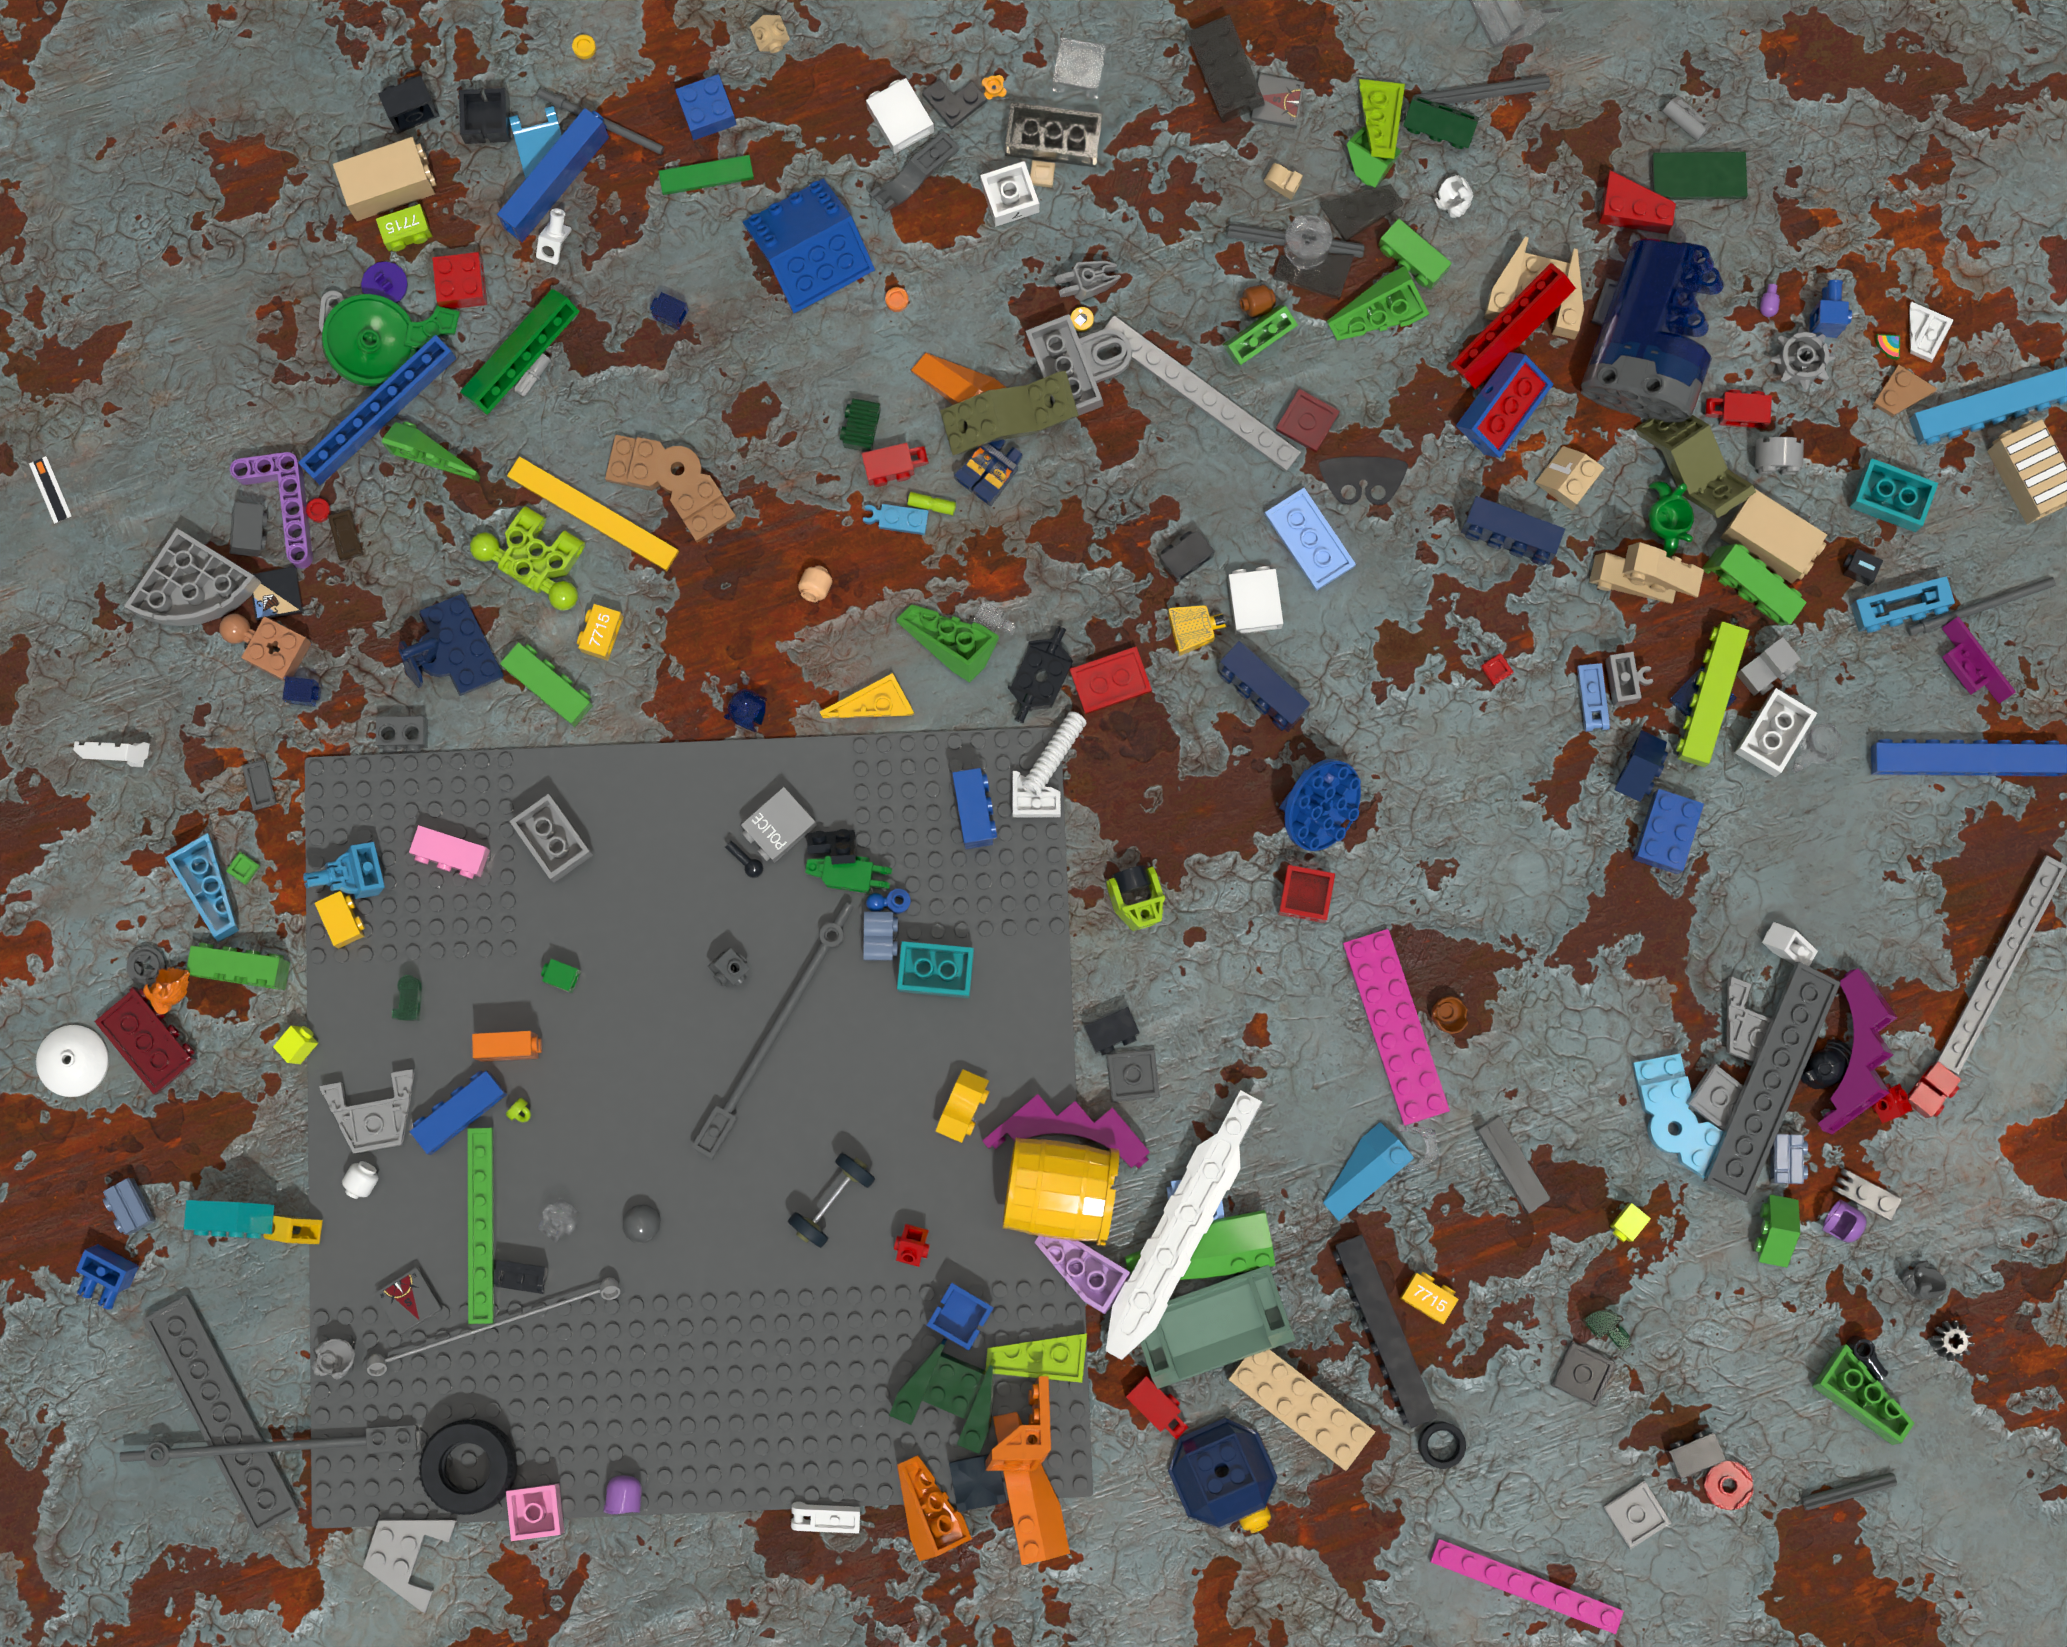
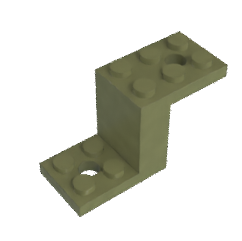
M1059 371L1024 386L988 390L940 410L952 455L962 454L992 441L1030 436L1079 416L1066 371ZM1051 395L1055 399V404L1053 406L1050 402ZM964 421H966L968 425V429L966 431L964 429Z
M1692 415L1689 419L1682 422H1664L1649 418L1635 428L1639 437L1662 450L1677 487L1682 483L1687 485V489L1682 496L1716 518L1727 514L1730 509L1746 501L1748 497L1756 493L1753 484L1728 470L1710 425L1696 416Z

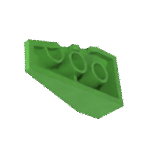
M910 605L896 619L899 625L946 667L969 683L985 668L999 640L997 634L981 624L961 622L960 618L952 616V619L940 616L936 611L916 605Z

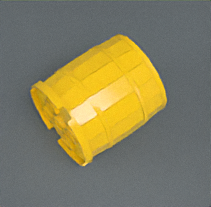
M1016 1137L1008 1178L1002 1229H1011L1028 1233L1029 1235L1054 1239L1094 1241L1098 1246H1106L1105 1240H1108L1116 1190L1112 1189V1185H1114L1115 1176H1118L1119 1149L1110 1148L1109 1151L1087 1145L1046 1139H1021Z

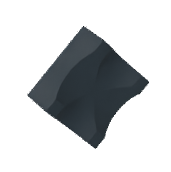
M989 1455L949 1462L958 1512L1007 1503L1001 1471H986L985 1461Z

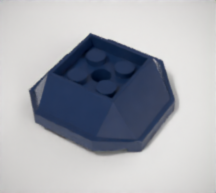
M1227 1418L1218 1420L1180 1437L1168 1470L1188 1518L1218 1529L1265 1510L1278 1480L1258 1432ZM1219 1467H1226L1229 1469V1473L1226 1477L1220 1478L1215 1474L1216 1470Z

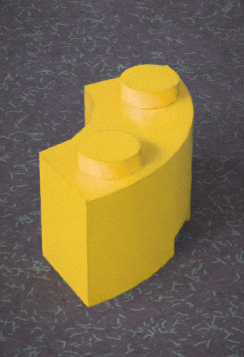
M963 1069L941 1115L936 1132L961 1143L966 1134L971 1136L976 1122L972 1120L979 1104H985L990 1092L986 1090L989 1080Z

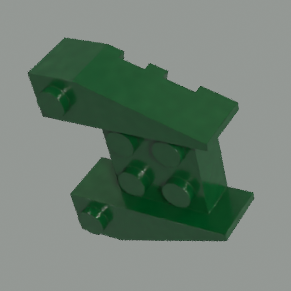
M943 1339L901 1387L889 1416L912 1425L921 1402L924 1401L966 1419L967 1421L957 1445L980 1454L992 1422L996 1360L992 1359L988 1370L985 1371L943 1353L942 1351L947 1342V1339Z

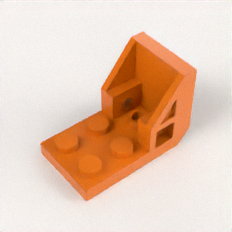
M1039 1376L1035 1384H1032V1389L1028 1391V1404L1032 1405L1029 1425H1020L991 1450L985 1461L986 1471H1035L1051 1451L1049 1376Z

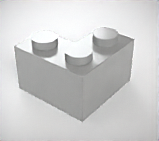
M1782 637L1742 668L1736 675L1753 696L1759 692L1764 695L1774 687L1772 684L1774 680L1779 678L1782 681L1798 667L1795 664L1801 658Z

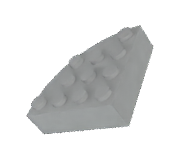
M176 528L124 607L133 614L148 621L163 625L190 626L203 624L235 610L253 594L261 584V581Z

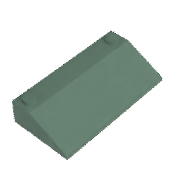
M1267 1265L1169 1300L1167 1302L1168 1307L1158 1326L1141 1342V1346L1152 1380L1157 1389L1295 1341L1296 1339L1270 1266Z

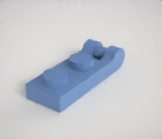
M1602 663L1580 665L1577 667L1584 731H1593L1595 728L1608 730L1610 722ZM1599 712L1600 719H1592V713Z

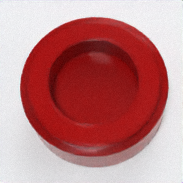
M315 498L307 504L306 513L312 521L322 523L328 519V515H331V507L324 499Z

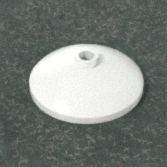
M79 1025L63 1026L51 1032L41 1043L36 1057V1068L42 1083L50 1091L65 1097H78L93 1091L103 1081L109 1067V1053L103 1039L93 1030ZM69 1055L71 1057V1062L69 1064H66L64 1062V1059L66 1056Z

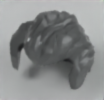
M1927 1260L1917 1262L1913 1270H1905L1902 1274L1904 1287L1913 1297L1920 1300L1938 1298L1947 1290L1946 1280L1942 1274L1934 1268L1925 1267V1265L1929 1264Z

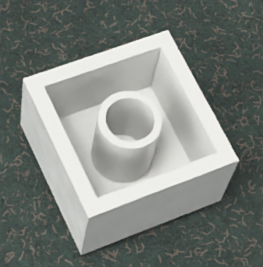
M1025 161L980 175L981 186L995 227L1039 213V201Z

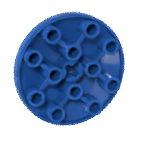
M1326 759L1303 771L1292 791L1289 792L1279 807L1285 812L1286 831L1294 844L1308 851H1319L1328 848L1345 837L1347 830L1359 816L1361 780L1353 767L1338 759ZM1348 819L1350 822L1346 829L1341 827V824Z

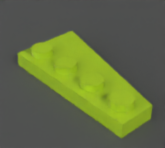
M1359 79L1358 86L1371 156L1394 159L1405 84Z
M1087 1333L987 1348L985 1371L988 1370L992 1359L996 1360L995 1374L1031 1378L1049 1376L1051 1380L1082 1383Z

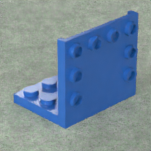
M824 179L811 183L803 190L792 193L788 198L771 204L769 208L760 213L753 214L743 221L745 229L769 262L793 313L875 271L852 216Z

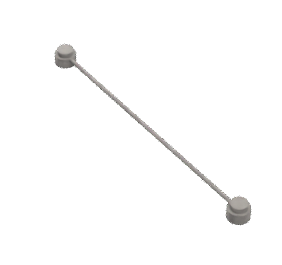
M608 1277L601 1282L600 1289L387 1359L381 1354H373L366 1362L367 1372L371 1376H381L387 1371L386 1362L593 1294L601 1293V1297L606 1300L615 1299L620 1295L619 1283L614 1278Z

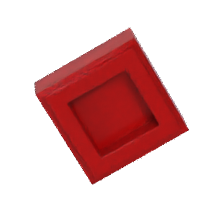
M1501 653L1480 666L1493 686L1514 673Z

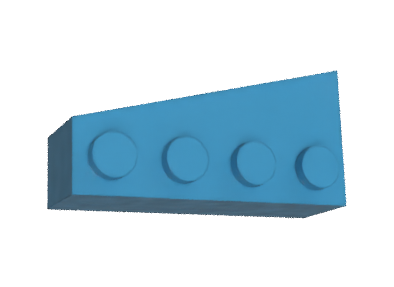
M209 834L203 835L165 857L216 941L219 943L239 931L215 848Z

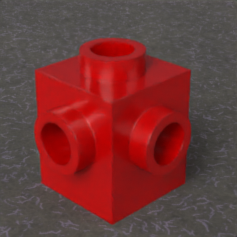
M1889 1083L1885 1084L1890 1093L1872 1105L1882 1124L1913 1110L1908 1101V1095L1902 1089L1900 1083L1892 1087Z
M905 1224L902 1236L897 1235L894 1250L898 1251L896 1261L919 1267L922 1258L927 1259L930 1244H927L926 1241L929 1230Z

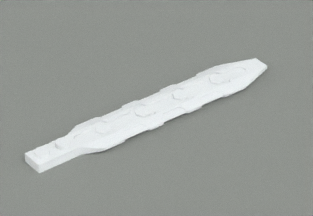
M1240 1090L1218 1133L1197 1146L1186 1167L1187 1171L1163 1210L1164 1214L1152 1237L1144 1245L1135 1269L1128 1282L1124 1283L1112 1305L1106 1352L1123 1360L1158 1326L1168 1307V1300L1180 1278L1184 1277L1191 1263L1190 1259L1203 1234H1206L1214 1220L1213 1216L1226 1191L1230 1190L1241 1169L1240 1144L1255 1118L1262 1101Z

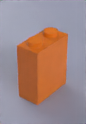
M532 1031L472 1034L473 1058L481 1062L539 1059L538 1053H542V1039L538 1038V1035Z

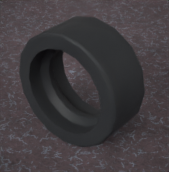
M1443 1421L1434 1422L1425 1427L1420 1434L1418 1441L1419 1452L1424 1461L1433 1467L1440 1469L1452 1468L1459 1464L1464 1457L1466 1440L1461 1430L1455 1425ZM1442 1430L1451 1433L1457 1445L1452 1457L1445 1460L1436 1459L1428 1450V1441L1431 1435Z

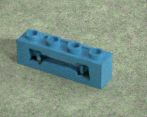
M1946 576L1856 600L1851 604L1858 631L1866 630L1867 633L1881 630V626L1889 624L1890 627H1895L1903 624L1905 619L1912 618V621L1926 618L1928 613L1934 612L1935 615L1946 613L1949 611L1948 608L1955 604ZM1922 592H1926L1921 596L1923 603L1890 611L1886 615L1876 618V616H1881L1884 613L1883 606L1916 598Z

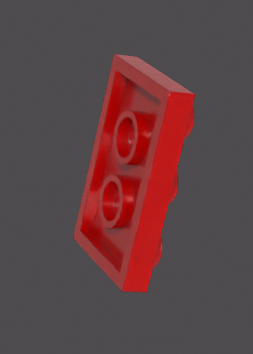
M1137 646L1070 669V674L1085 715L1152 692Z

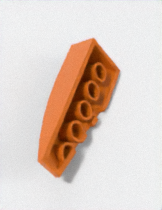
M1017 1412L993 1416L998 1444L1020 1425H1023ZM1042 1464L1035 1471H1003L1021 1564H1031L1070 1554L1061 1505Z

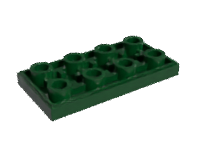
M1668 152L1652 154L1653 192L1669 200L1746 199L1748 197L1746 152Z

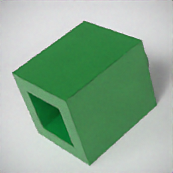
M551 959L549 963H545L541 976L544 983L573 993L581 971Z

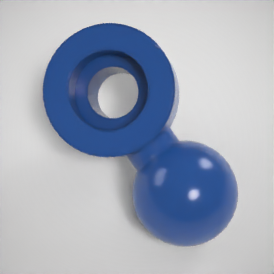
M894 889L887 897H883L879 893H872L868 896L866 905L872 912H879L884 907H887L891 912L901 914L908 909L911 899L905 890ZM895 897H901L903 903L900 905L896 904L894 901Z

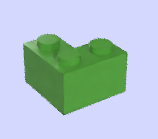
M1770 1194L1767 1203H1763L1761 1206L1760 1217L1764 1218L1761 1226L1762 1235L1756 1238L1755 1251L1758 1252V1262L1787 1268L1801 1233L1799 1201Z

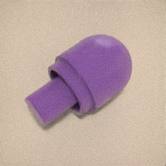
M1768 284L1767 293H1764L1763 297H1761L1760 312L1765 317H1772L1779 310L1780 299L1779 295L1776 294L1777 285Z

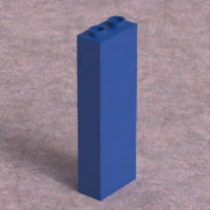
M586 108L582 110L498 212L497 216L503 228L523 243L609 138L606 131L607 127L603 123L604 119L596 111L590 112Z

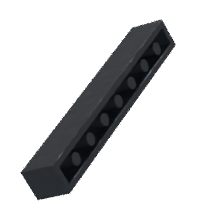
M1358 1235L1334 1245L1333 1258L1336 1264H1341L1344 1270V1274H1341L1346 1288L1351 1287L1354 1296L1350 1298L1355 1310L1361 1311L1363 1319L1360 1320L1365 1334L1370 1333L1373 1342L1369 1343L1374 1356L1379 1355L1382 1365H1379V1369L1383 1378H1388L1392 1386L1388 1390L1393 1402L1398 1401L1401 1410L1398 1411V1415L1402 1424H1407L1409 1428H1414L1438 1418L1363 1235Z

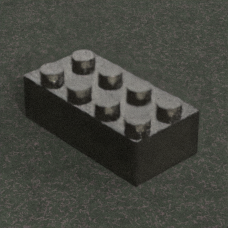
M1230 14L1187 32L1222 123L1265 106L1263 96Z
M1011 102L1005 140V156L1096 167L1103 114Z

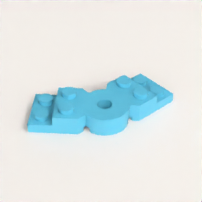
M1681 1053L1632 1063L1642 1110L1652 1115L1647 1126L1650 1141L1662 1152L1678 1153L1679 1163L1704 1179L1724 1132L1709 1122L1698 1124L1696 1116L1688 1109L1689 1105L1686 1102L1692 1093L1688 1076L1686 1077ZM1671 1122L1677 1124L1679 1129L1675 1136L1668 1132V1125Z

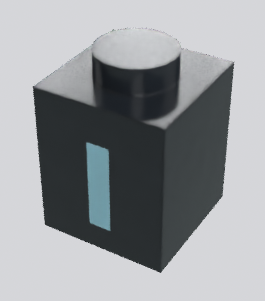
M1856 549L1852 554H1847L1842 565L1845 567L1843 575L1869 586L1875 581L1883 560Z

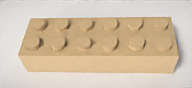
M1270 1349L1242 1359L1227 1378L1345 1471H1347L1375 1433L1372 1428Z

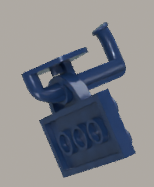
M463 594L420 610L419 615L428 633L422 636L418 643L407 646L405 641L399 642L398 651L402 658L405 672L418 688L423 685L422 672L440 678L450 676L459 696L503 679L504 675Z

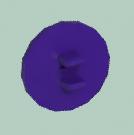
M379 262L369 267L363 274L361 286L363 294L382 296L398 303L406 294L408 282L402 268L395 263Z

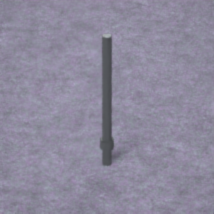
M542 88L537 92V97L552 103V106L559 110L565 109L578 116L584 109L567 101V98L560 94L555 95ZM603 118V123L606 125L607 130L660 155L663 153L665 148L663 145Z

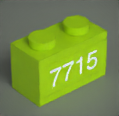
M420 204L376 219L384 245L388 251H400L406 245L412 243L421 244L426 242L428 238L433 237L425 212Z

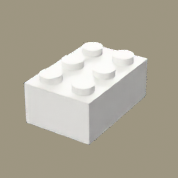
M1776 688L1767 697L1734 753L1770 775L1777 777L1782 773L1817 713Z

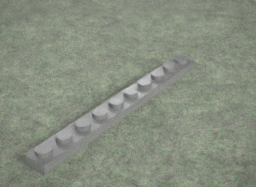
M1113 316L1104 328L1114 329L1123 333L1131 344L1133 361L1286 473L1300 456L1301 452L1116 316ZM1113 345L1118 350L1122 351V348L1120 346Z
M2048 855L2043 857L1936 1062L1939 1061L1955 1075H1959L2067 870L2066 865Z

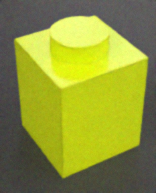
M291 1025L273 1047L287 1063L301 1064L317 1046L318 1042L312 1037L314 1034L309 1028Z
M1629 1203L1610 1227L1614 1229L1613 1235L1619 1240L1631 1242L1634 1241L1651 1218L1634 1204Z

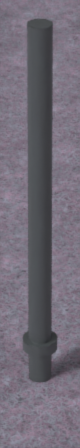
M2051 577L1930 620H1920L1918 624L1907 627V631L1910 636L1921 632L1925 634L1930 632V629L1947 624L1958 616L1962 619L2054 587L2056 583L2054 578Z

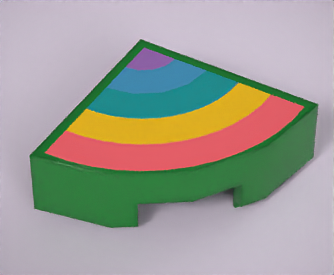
M1877 334L1875 336L1877 347L1887 355L1886 357L1894 360L1900 358V335Z

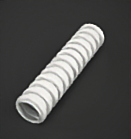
M1069 712L1067 714V717L1063 720L1059 729H1057L1056 734L1053 735L1052 740L1045 747V751L1041 753V757L1037 759V763L1030 770V774L1022 782L1023 788L1032 795L1041 794V790L1045 788V784L1049 782V778L1052 777L1053 772L1057 769L1056 767L1060 765V761L1068 753L1072 746L1071 744H1074L1075 739L1082 732V727H1085L1086 720L1079 713Z

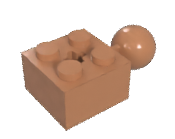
M240 614L227 615L222 619L219 626L220 634L225 641L231 644H238L243 641L248 643L241 657L243 660L288 684L291 682L312 644L306 637L265 616L256 631L250 629L248 620ZM276 647L280 648L279 652H273Z

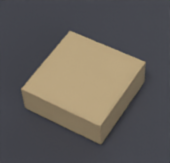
M1032 160L1030 174L1032 184L1034 186L1052 188L1055 163Z

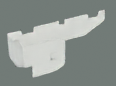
M75 741L73 750L83 759L127 761V764L131 767H143L144 760L148 758L150 744L145 742L140 744L134 743L133 745L121 743L120 747H115V743H101V745H98L99 742H85L84 745H79V742Z

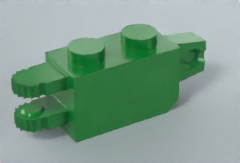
M825 856V859H807L805 873L821 878L827 888L870 894L871 887L889 889L890 883L886 881L872 880L873 872L888 875L892 873V868L876 866L869 862V858L856 856V863L832 865L831 857Z

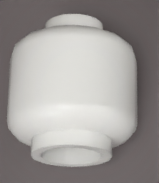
M364 1161L353 1163L342 1179V1185L346 1189L345 1193L354 1199L368 1197L379 1179L376 1168Z

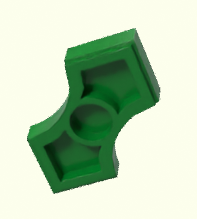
M436 306L433 315L427 320L409 322L404 346L420 350L435 335L437 337L455 335L460 311Z

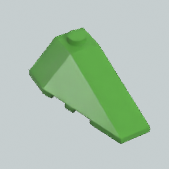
M1403 266L1384 276L1327 320L1338 341L1365 335L1366 332L1379 329V331L1387 330V327L1407 326L1429 315V312L1408 270Z
M395 422L382 439V444L392 455L475 481L480 480V476L474 469L416 429L417 426L412 423L403 422V424Z

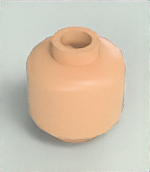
M822 566L805 569L798 584L801 596L810 602H818V600L825 599L832 585V578L828 574L827 569Z

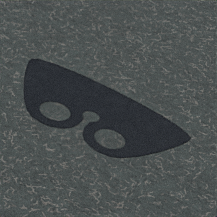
M1357 456L1323 460L1319 463V468L1328 488L1342 504L1350 505L1358 502L1362 495V487L1359 483L1361 480H1366L1368 485L1365 488V495L1368 501L1375 505H1383L1389 502L1395 495L1404 479L1408 464L1392 458ZM1351 485L1356 489V495L1353 499L1343 498L1341 490L1344 486ZM1380 485L1384 487L1386 495L1383 499L1376 500L1372 497L1371 490L1374 486Z

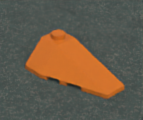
M925 353L911 369L912 373L953 405L988 390L1006 388L993 377Z

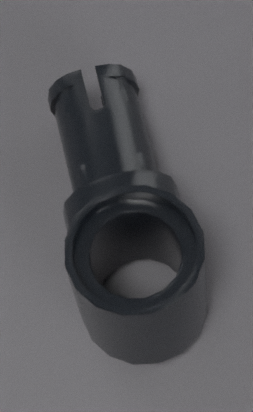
M1858 1335L1852 1336L1847 1340L1846 1344L1852 1350L1854 1356L1859 1361L1861 1360L1875 1380L1881 1381L1883 1379L1881 1375L1884 1377L1888 1375V1371L1885 1370L1876 1358L1875 1346L1870 1340ZM1860 1343H1863L1864 1349L1858 1354L1857 1347Z

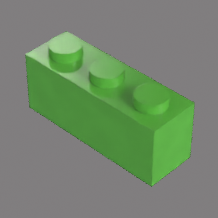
M1400 219L1381 237L1378 245L1385 256L1394 258L1400 268L1405 266L1408 272L1416 277L1415 280L1422 287L1427 286L1430 290L1449 271L1452 264Z
M1278 305L1222 345L1234 364L1242 365L1298 326L1285 305Z

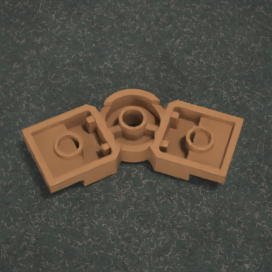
M615 435L605 477L606 482L650 491L661 486L666 492L671 493L670 501L697 543L736 519L734 512L711 476L702 474L703 469L700 460L691 449L683 446H672L664 449L659 441ZM676 467L685 468L681 475L673 474V470Z

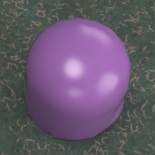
M1839 1200L1827 1215L1822 1231L1835 1236L1841 1241L1851 1243L1858 1240L1866 1228V1217L1858 1209L1843 1200Z
M626 1475L613 1477L607 1484V1495L603 1512L607 1514L640 1513L642 1486L639 1480Z

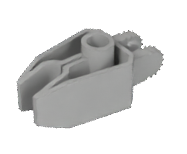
M1108 261L1077 262L1071 272L1057 275L1054 278L1056 284L1070 282L1071 285L1059 291L1060 297L1074 295L1076 299L1083 301L1108 290L1121 278L1120 275H1105L1113 272L1117 264Z

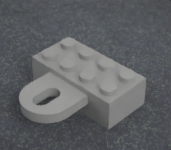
M1069 314L1026 331L1027 339L1042 377L1045 378L1059 371H1066L1078 415L1104 406L1096 383L1121 374L1127 369L1132 359L1131 344L1123 333L1114 329H1104L1079 339ZM1112 345H1118L1122 348L1118 356L1107 360H1101L1097 356L1100 350ZM1051 395L1050 398H1051V401H1052V403H1053V405H1054V404H1055V399H1054V397Z

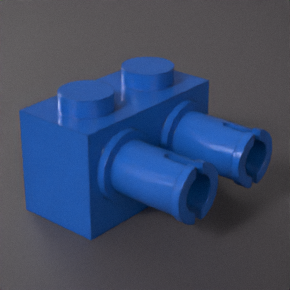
M1834 279L1827 282L1828 287L1822 289V300L1819 301L1810 313L1809 333L1816 334V337L1824 334L1826 337L1837 338L1845 330L1846 326L1851 323L1852 310H1849V302L1842 301V280Z
M99 1244L85 1249L76 1269V1272L84 1275L77 1294L81 1295L84 1292L82 1297L92 1298L95 1287L99 1283L105 1286L98 1301V1305L102 1306L105 1303L103 1308L112 1309L118 1293L131 1286L139 1265Z

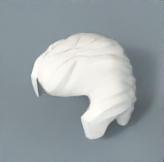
M1459 175L1451 176L1441 184L1438 191L1439 200L1436 197L1435 202L1439 209L1447 210L1450 217H1460L1464 215L1471 205L1473 192L1466 179Z

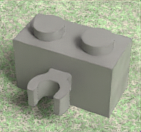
M1633 652L1610 655L1605 660L1613 707L1637 703L1641 699L1639 683L1644 686L1653 683V679L1646 680L1643 677V673L1650 672L1651 667H1642L1637 672Z

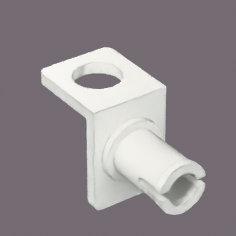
M555 208L550 211V222L539 235L536 253L538 259L555 265L559 262L561 244L571 232V227L563 225L565 212L561 209ZM543 247H551L554 250V256L546 255L543 252Z

